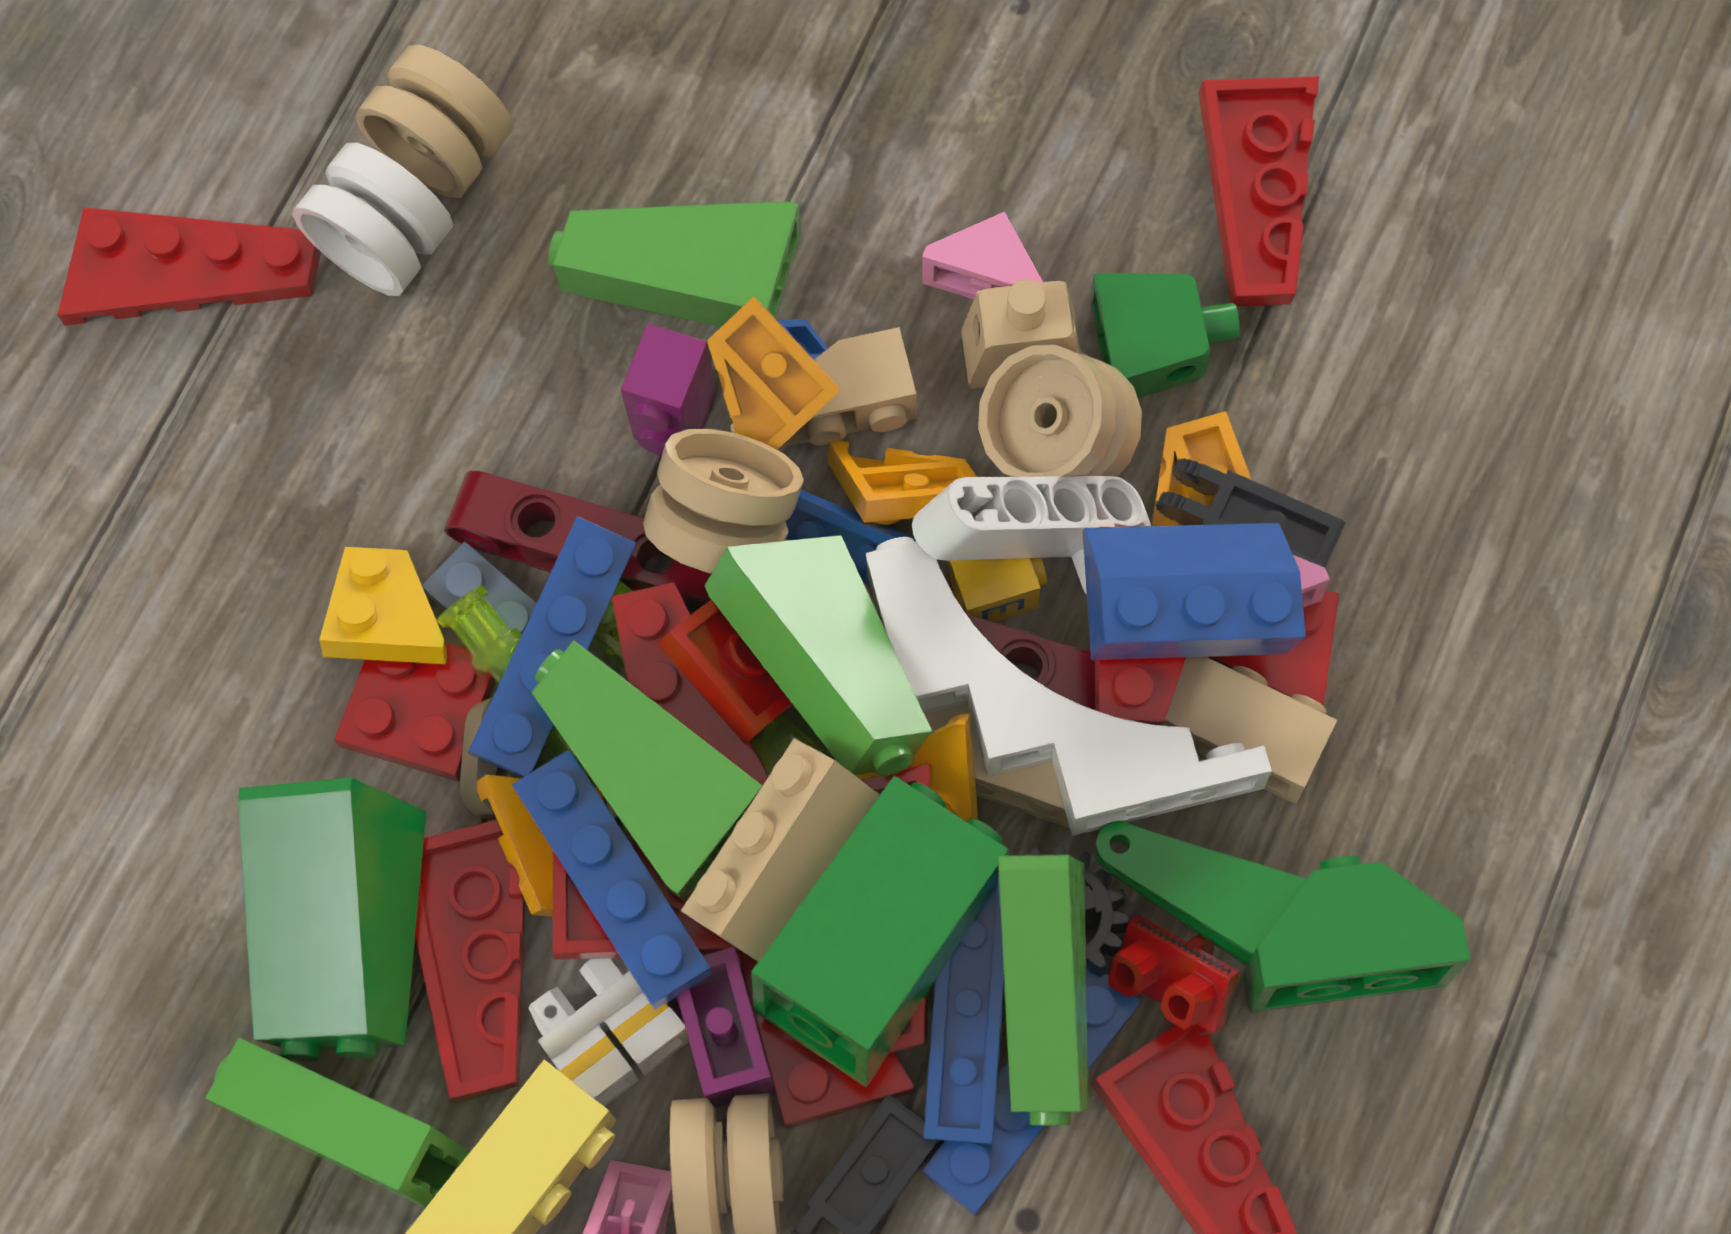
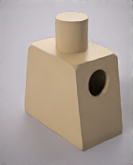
M1023 279L1015 282L1012 286L983 289L976 293L961 330L969 389L985 388L990 376L1008 356L1031 345L1056 344L1082 354L1076 314L1067 284L1063 281L1038 283L1034 280Z

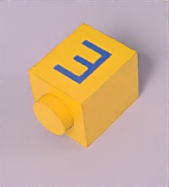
M1042 558L947 561V577L954 597L966 614L998 622L1038 609L1040 586L1047 585V575Z

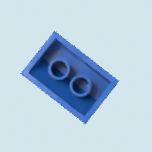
M1279 523L1084 528L1082 531L1091 660L1287 654L1306 637L1300 570Z

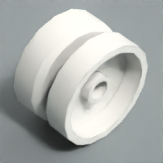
M346 143L326 169L325 174L330 186L312 185L294 208L292 216L298 228L308 240L329 260L350 276L388 296H400L421 269L416 254L432 255L454 226L449 212L440 200L418 178L400 164L368 146L360 143Z

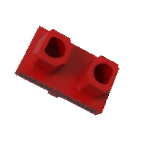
M1139 915L1128 923L1122 949L1114 956L1108 983L1109 987L1128 998L1132 995L1143 993L1161 1003L1160 1009L1164 1013L1165 1019L1184 1030L1197 1024L1215 1034L1225 1026L1227 1002L1238 981L1240 971L1213 957L1214 944L1201 935H1195L1186 942Z

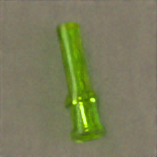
M480 585L452 604L440 615L437 621L442 628L451 627L474 656L471 664L476 671H481L483 674L489 672L496 682L500 683L522 633L518 628L509 629L486 600L489 594L488 590L484 585ZM553 725L546 740L550 750L556 757L570 750L576 759L577 757L555 725Z

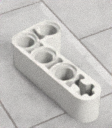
M1115 476L963 477L954 480L914 516L912 522L913 535L918 545L928 555L939 560L1072 557L1086 595L1082 533L1084 528L1151 526L1138 492L1130 483Z

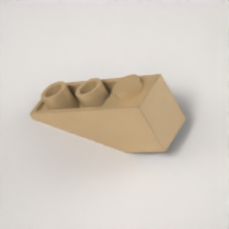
M900 327L838 340L814 359L841 388V391L787 440L778 451L783 452L786 447L808 442L818 446L829 445V441L842 440L849 433L871 429L874 432H889L901 428L909 420L917 419L916 390ZM731 424V432L736 433L734 425Z

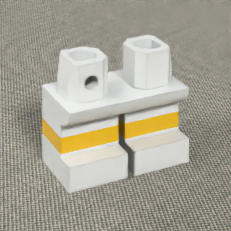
M619 958L590 959L579 970L597 996L577 1011L574 1010L558 987L547 991L528 1007L538 1030L543 1035L538 1042L558 1071L604 1107L639 1081L632 1068L605 1034L606 1031L609 1030L613 1033L644 1076L689 1042L684 1023L667 1004L654 1011L630 971Z

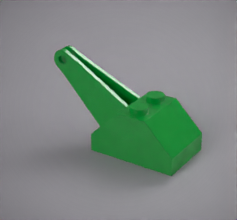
M1125 821L1108 823L1100 830L1097 836L1094 853L1096 861L1102 869L1246 966L1243 972L1249 1013L1447 987L1471 960L1463 919L1383 862L1361 864L1360 856L1334 857L1320 863L1321 869L1313 870L1306 879L1158 834ZM1114 842L1123 843L1127 851L1116 853L1111 849L1110 845Z

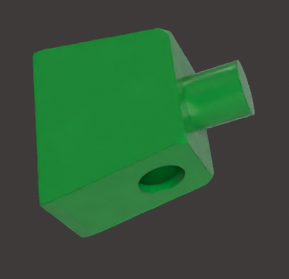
M1099 273L1093 275L1090 302L1102 362L1118 368L1134 386L1138 399L1201 379L1206 374L1210 357L1209 343L1237 340L1240 337L1239 316L1235 303L1201 307L1196 280L1189 274Z

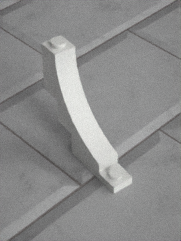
M898 537L890 539L878 545L876 551L866 553L867 577L877 614L923 713L926 714L968 704L988 777L1052 761L1072 836L1102 829L1105 825L1114 821L1131 822L1265 788L1272 772L1265 746L1245 750L1243 743L1227 744L1207 752L1205 755L1206 760L1199 761L1190 729L1187 727L1151 725L1117 718L1086 708L1049 690L1024 674L1000 654L973 625L955 599L940 570L937 559L928 555L918 545L917 541L914 542L912 538Z

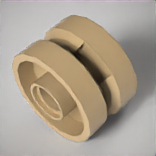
M408 45L389 70L387 77L391 86H376L357 110L355 115L360 130L374 148L400 164L418 178L429 190L448 198H461L483 169L479 157H493L514 129L511 115L500 99L477 76L460 63L438 50L423 45Z
M1056 344L1031 345L1008 356L990 376L979 403L978 430L986 454L1002 473L1011 477H1117L1130 464L1141 438L1142 410L1134 386L1118 368Z
M687 429L672 434L665 443L657 471L660 485L651 494L643 525L646 537L664 554L684 565L707 573L714 571L727 547L786 541L788 528L785 521L790 519L796 508L804 482L800 468L782 452L761 441L741 434L715 429Z
M769 1093L734 1095L727 1111V1140L724 1139L722 1122H716V1109L708 1098L673 1100L670 1112V1159L677 1234H725V1214H729V1207H732L735 1234H780V1202L784 1201L783 1168L780 1139L775 1137L773 1111Z

